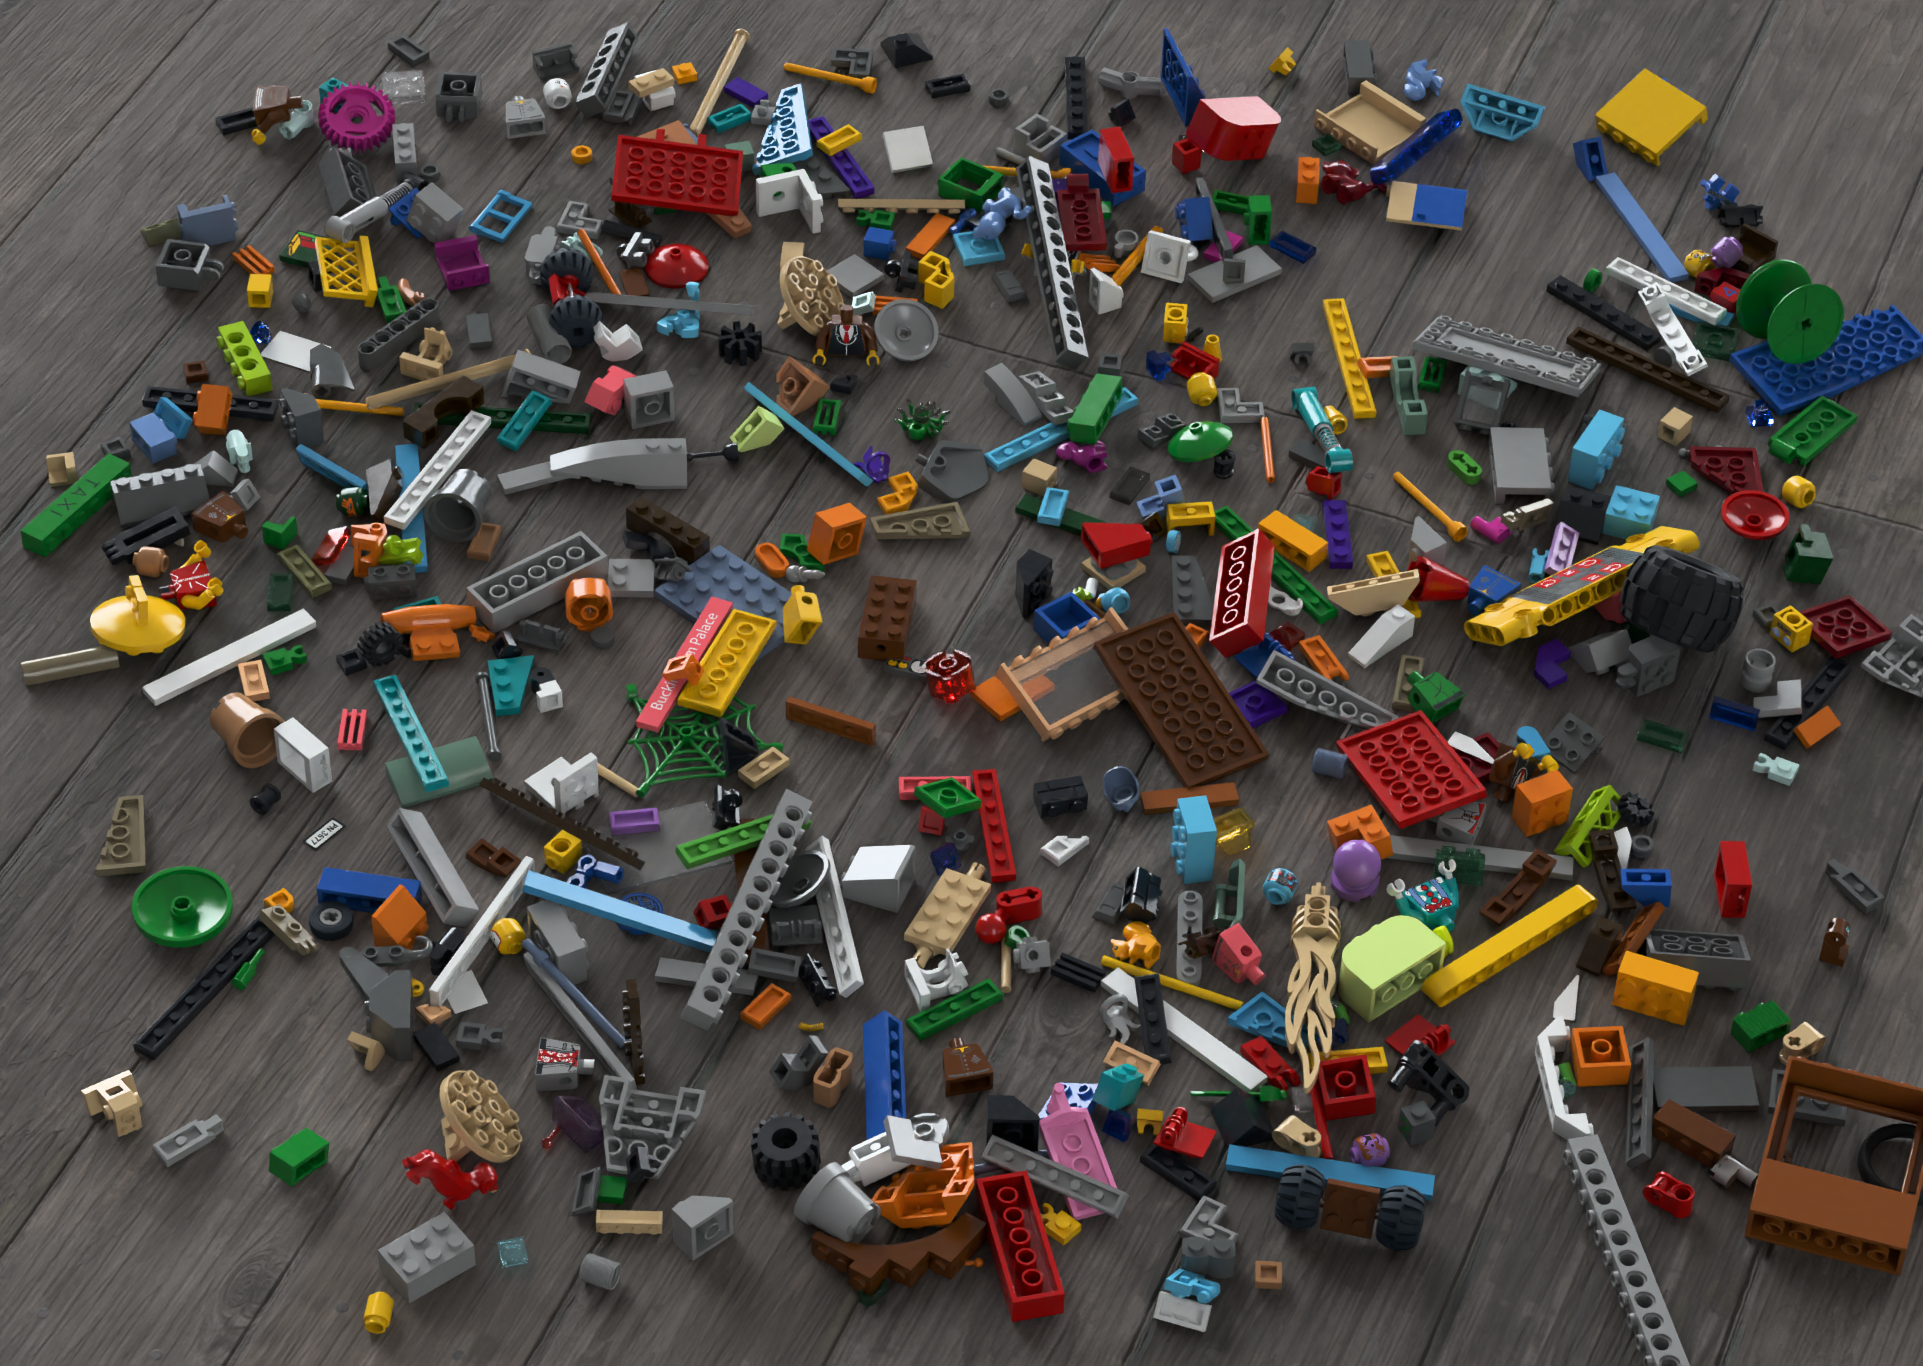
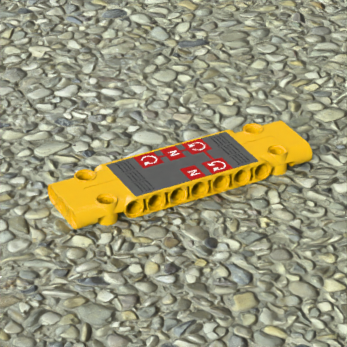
M1659 526L1645 534L1632 535L1626 539L1627 543L1621 546L1614 545L1506 597L1501 603L1487 606L1484 613L1464 623L1465 633L1471 640L1497 646H1504L1518 638L1534 636L1538 633L1537 626L1555 625L1621 592L1630 567L1639 555L1644 554L1647 547L1658 545L1690 554L1699 549L1700 541L1692 531Z

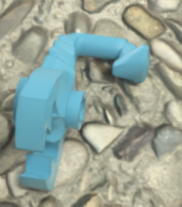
M688 282L686 284L688 296L691 297V300L699 301V283ZM678 310L677 313L668 315L658 321L657 331L669 336V332H673L674 329L676 334L681 335V338L698 337L700 311Z

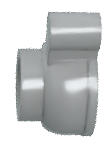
M1121 230L1115 234L1114 256L1116 258L1130 255L1137 247L1138 235L1136 232Z

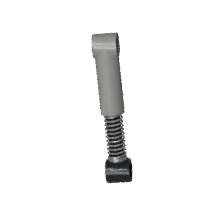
M410 172L406 173L402 177L400 185L380 197H373L341 217L332 216L329 218L325 226L326 235L343 243H348L353 238L354 233L385 216L391 206L414 188L421 191L429 185V182Z

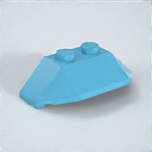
M1468 83L1460 101L1474 131L1510 142L1538 127L1545 106Z

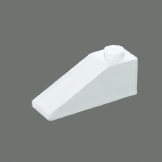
M1399 604L1374 623L1349 651L1348 657L1363 668L1368 667L1413 636L1415 616Z

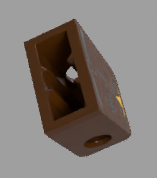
M224 491L191 513L193 530L219 542H226L234 535L239 539H243L248 533L244 510Z
M962 1038L952 1039L949 1042L950 1048L943 1050L942 1067L945 1096L950 1097L993 1089L994 1072L980 1046L975 1043L965 1045Z

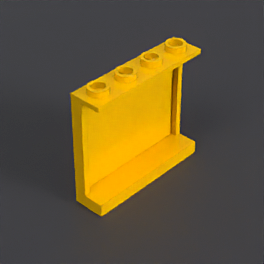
M1643 69L1595 114L1596 127L1601 133L1608 134L1617 143L1627 146L1631 152H1636L1647 162H1652L1659 166V156L1695 122L1703 125L1708 120L1706 106L1649 70Z

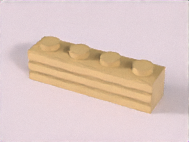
M597 1210L596 1232L603 1234H662L663 1211Z

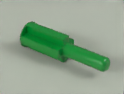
M259 949L249 963L245 962L235 975L231 983L236 989L244 990L257 972L255 970L256 965L265 954L263 949Z

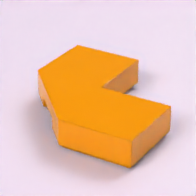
M909 471L889 477L888 484L894 493L877 498V504L885 515L908 511L918 492V484Z

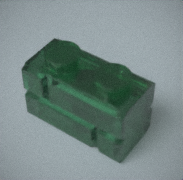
M1441 846V849H1436L1433 879L1441 876L1444 880L1445 875L1439 872L1438 867L1444 861L1445 868L1450 870L1449 860L1453 859L1456 863V869L1452 872V876L1456 878L1458 884L1482 886L1485 854L1480 853L1481 850L1476 848H1466V852L1456 851V847Z

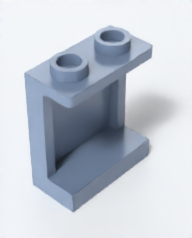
M227 195L222 196V204L188 211L185 204L176 205L181 240L205 243L208 246L236 240L235 231H238L236 219L233 218V215L236 214L234 202H230Z

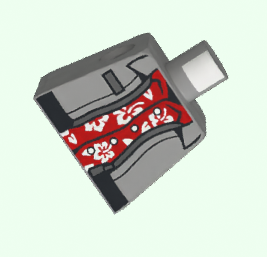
M540 1038L535 1071L536 1091L575 1089L578 1087L580 1074L594 1075L595 1060L581 1059L580 1045Z

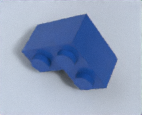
M1210 197L1188 198L1177 203L1175 218L1179 219V224H1183L1180 227L1181 238L1189 240L1191 243L1213 240Z

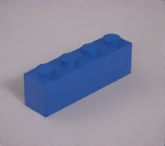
M324 867L317 886L318 904L326 901H339L345 903L351 910L375 913L399 885L404 886L420 904L422 899L421 881Z

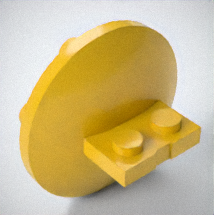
M138 575L129 576V585L125 586L126 596L116 597L103 602L95 608L90 618L91 632L99 644L126 652L131 656L148 652L161 653L165 648L181 639L185 632V616L183 612L167 600L146 595Z

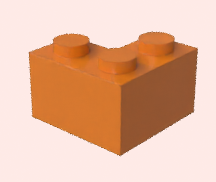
M1372 804L1327 821L1330 842L1336 851L1343 843L1350 840H1365L1377 849L1381 860L1393 856L1390 834Z

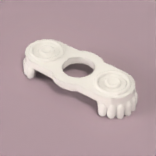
M1270 582L1268 605L1287 615H1298L1303 607V601L1300 598L1297 601L1293 600L1286 593L1271 587ZM1274 597H1282L1285 601L1278 604L1273 602L1272 599Z

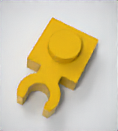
M1043 1204V1212L1046 1214H1041V1218L1045 1225V1231L1064 1246L1081 1231L1082 1224L1063 1210L1056 1214L1050 1204Z

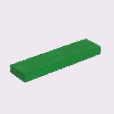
M988 978L906 1019V1026L919 1041H922L1003 1000V993Z

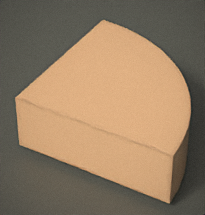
M425 1004L416 1007V1014L427 1025L433 1023L438 1025L452 1017L451 1010L442 1005L437 1007Z

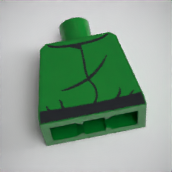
M1414 671L1407 678V682L1413 686L1408 695V701L1416 711L1422 710L1432 724L1458 710L1466 695L1461 689L1436 672L1424 678L1417 671Z

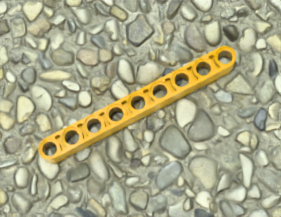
M1575 885L1429 976L1422 984L1421 991L1439 1007L1449 1004L1589 916L1596 909L1598 900L1581 885Z

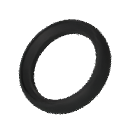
M1887 1124L1875 1129L1865 1138L1858 1153V1169L1864 1183L1901 1192V1190L1883 1182L1875 1174L1871 1166L1870 1156L1875 1147L1886 1140L1893 1138L1913 1139L1916 1124ZM1923 1190L1920 1191L1917 1206L1923 1205Z

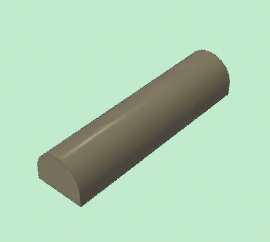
M106 645L21 662L26 686L120 667L117 650Z

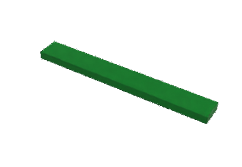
M1228 506L1214 511L1215 526L1231 541L1254 531ZM1274 550L1271 579L1293 600L1297 601L1300 598L1303 601L1302 609L1319 625L1336 617L1338 610Z

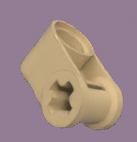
M1803 1022L1795 1030L1784 1036V1048L1779 1052V1060L1787 1066L1789 1055L1807 1059L1821 1050L1826 1042V1037L1809 1023Z
M1289 1116L1272 1132V1138L1275 1143L1292 1154L1320 1157L1321 1150L1318 1146L1321 1142L1320 1133L1302 1122L1298 1117Z

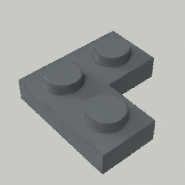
M833 47L831 66L850 68V77L859 79L866 78L867 76L870 77L874 50Z

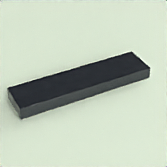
M1159 973L1134 977L1144 1054L1158 1060L1161 1065L1172 1063Z

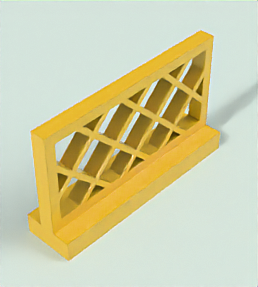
M359 236L358 241L350 240L348 243L332 238L316 237L315 247L324 296L364 300L365 307H373L378 289L368 236ZM322 245L329 246L332 249L327 250ZM344 248H353V251L348 252ZM338 252L341 255H343V257L339 258L334 253ZM328 257L329 259H331V260L334 261V262H333L332 264H330L329 262H327V261L324 260V259H326V258ZM350 260L353 263H355V265L351 266L346 261ZM340 265L346 270L342 272L336 267ZM331 271L337 276L332 277L327 272ZM352 273L357 279L354 280L348 275ZM343 279L348 284L344 285L339 280ZM334 285L339 290L329 289V286ZM354 287L360 292H354L351 290V288Z

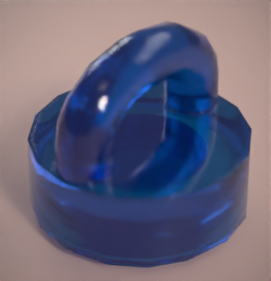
M257 321L252 326L250 335L254 342L268 344L271 341L269 326L263 321Z

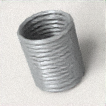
M589 1253L581 1264L579 1279L611 1291L619 1281L622 1267L618 1262Z

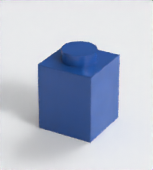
M869 227L864 238V256L888 261L891 253H895L897 241L894 240V231Z

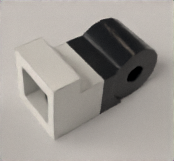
M545 667L533 669L530 673L531 689L537 695V707L540 713L563 707L562 691L550 670Z

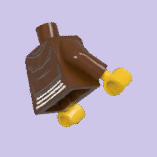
M256 86L253 112L259 130L254 129L252 131V140L257 145L263 144L266 140V136L263 133H267L277 123L289 121L292 109L303 108L302 96L291 97L287 86Z

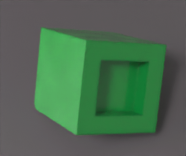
M291 516L284 525L266 521L262 525L264 543L284 550L298 534L296 518Z

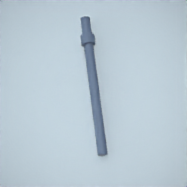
M529 938L525 939L521 945L534 957L533 961L540 968L543 967L620 1049H624V1041L627 1040L550 961L551 957L544 950H540Z

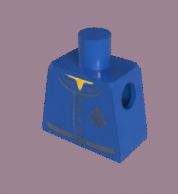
M1484 565L1469 587L1467 598L1468 610L1473 615L1485 612L1487 606L1501 603L1506 597L1519 592L1521 583Z

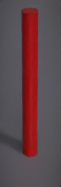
M1317 1079L1310 1091L1317 1130L1321 1135L1320 1144L1323 1159L1334 1160Z

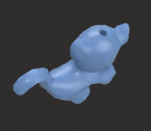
M1003 188L998 194L999 200L997 202L988 199L984 203L983 210L986 215L981 218L978 226L974 229L973 238L975 240L980 238L986 240L995 239L1005 229L1006 218L1013 215L1014 219L1022 220L1032 212L1031 206H1026L1022 210L1021 200L1012 194L1009 188Z

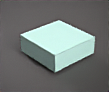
M873 291L853 297V315L874 311L876 296Z

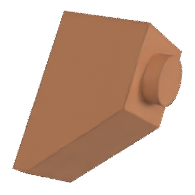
M790 356L776 374V382L779 383L777 404L792 416L817 405L819 398H822L830 388L818 375Z

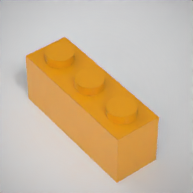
M1275 510L1258 523V529L1274 544V550L1306 571L1310 572L1327 559L1328 542L1279 511Z

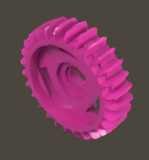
M359 81L357 85L353 86L349 82V86L345 87L341 84L340 90L334 87L333 93L328 92L327 98L323 97L318 113L319 127L322 134L325 135L326 141L331 140L332 146L338 144V148L345 147L347 149V147H350L354 150L355 154L357 150H362L365 153L366 148H369L371 151H373L374 145L380 148V142L386 143L387 137H391L392 125L395 124V109L392 101L388 100V94L383 95L382 89L376 91L375 85L369 88L367 82L364 86H360ZM345 102L336 115L332 113L338 105ZM370 103L374 104L383 115L378 117ZM353 117H360L363 121L355 124L351 119ZM349 134H364V135L355 136V135H349Z

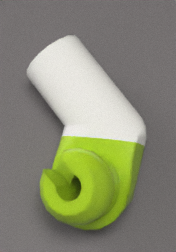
M1089 578L1086 589L1078 587L1079 590L1075 588L1072 593L1083 603L1091 600L1096 596L1098 580Z

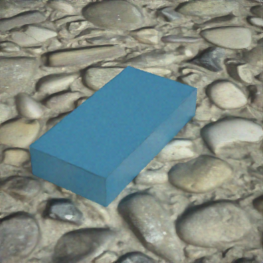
M160 397L154 414L159 420L162 419L165 422L167 429L173 432L178 439H185L193 419L168 398Z

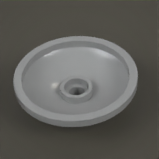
M898 299L889 302L880 310L874 324L876 340L880 347L888 355L901 361H916L926 357L933 350L938 340L939 331L935 317L928 308L914 300ZM900 333H903L906 338H902Z

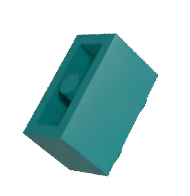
M1122 1064L1104 1071L1101 1074L1092 1100L1113 1111L1135 1102L1144 1075L1137 1072V1068L1130 1064Z

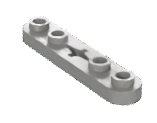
M1190 890L1182 892L1178 897L1176 980L1198 987L1201 982L1202 956L1197 959L1190 958L1187 955L1186 944L1178 945V943L1187 940L1186 935L1188 933L1192 934L1201 931L1202 934V896Z

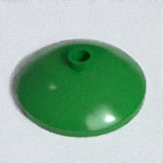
M1195 422L1184 427L1172 437L1168 444V453L1172 459L1180 462L1205 460L1227 449L1233 441V433L1228 426L1219 422Z

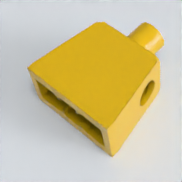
M795 585L791 588V597L783 606L784 642L806 645L821 625L822 617L817 595L805 592V587L802 585Z

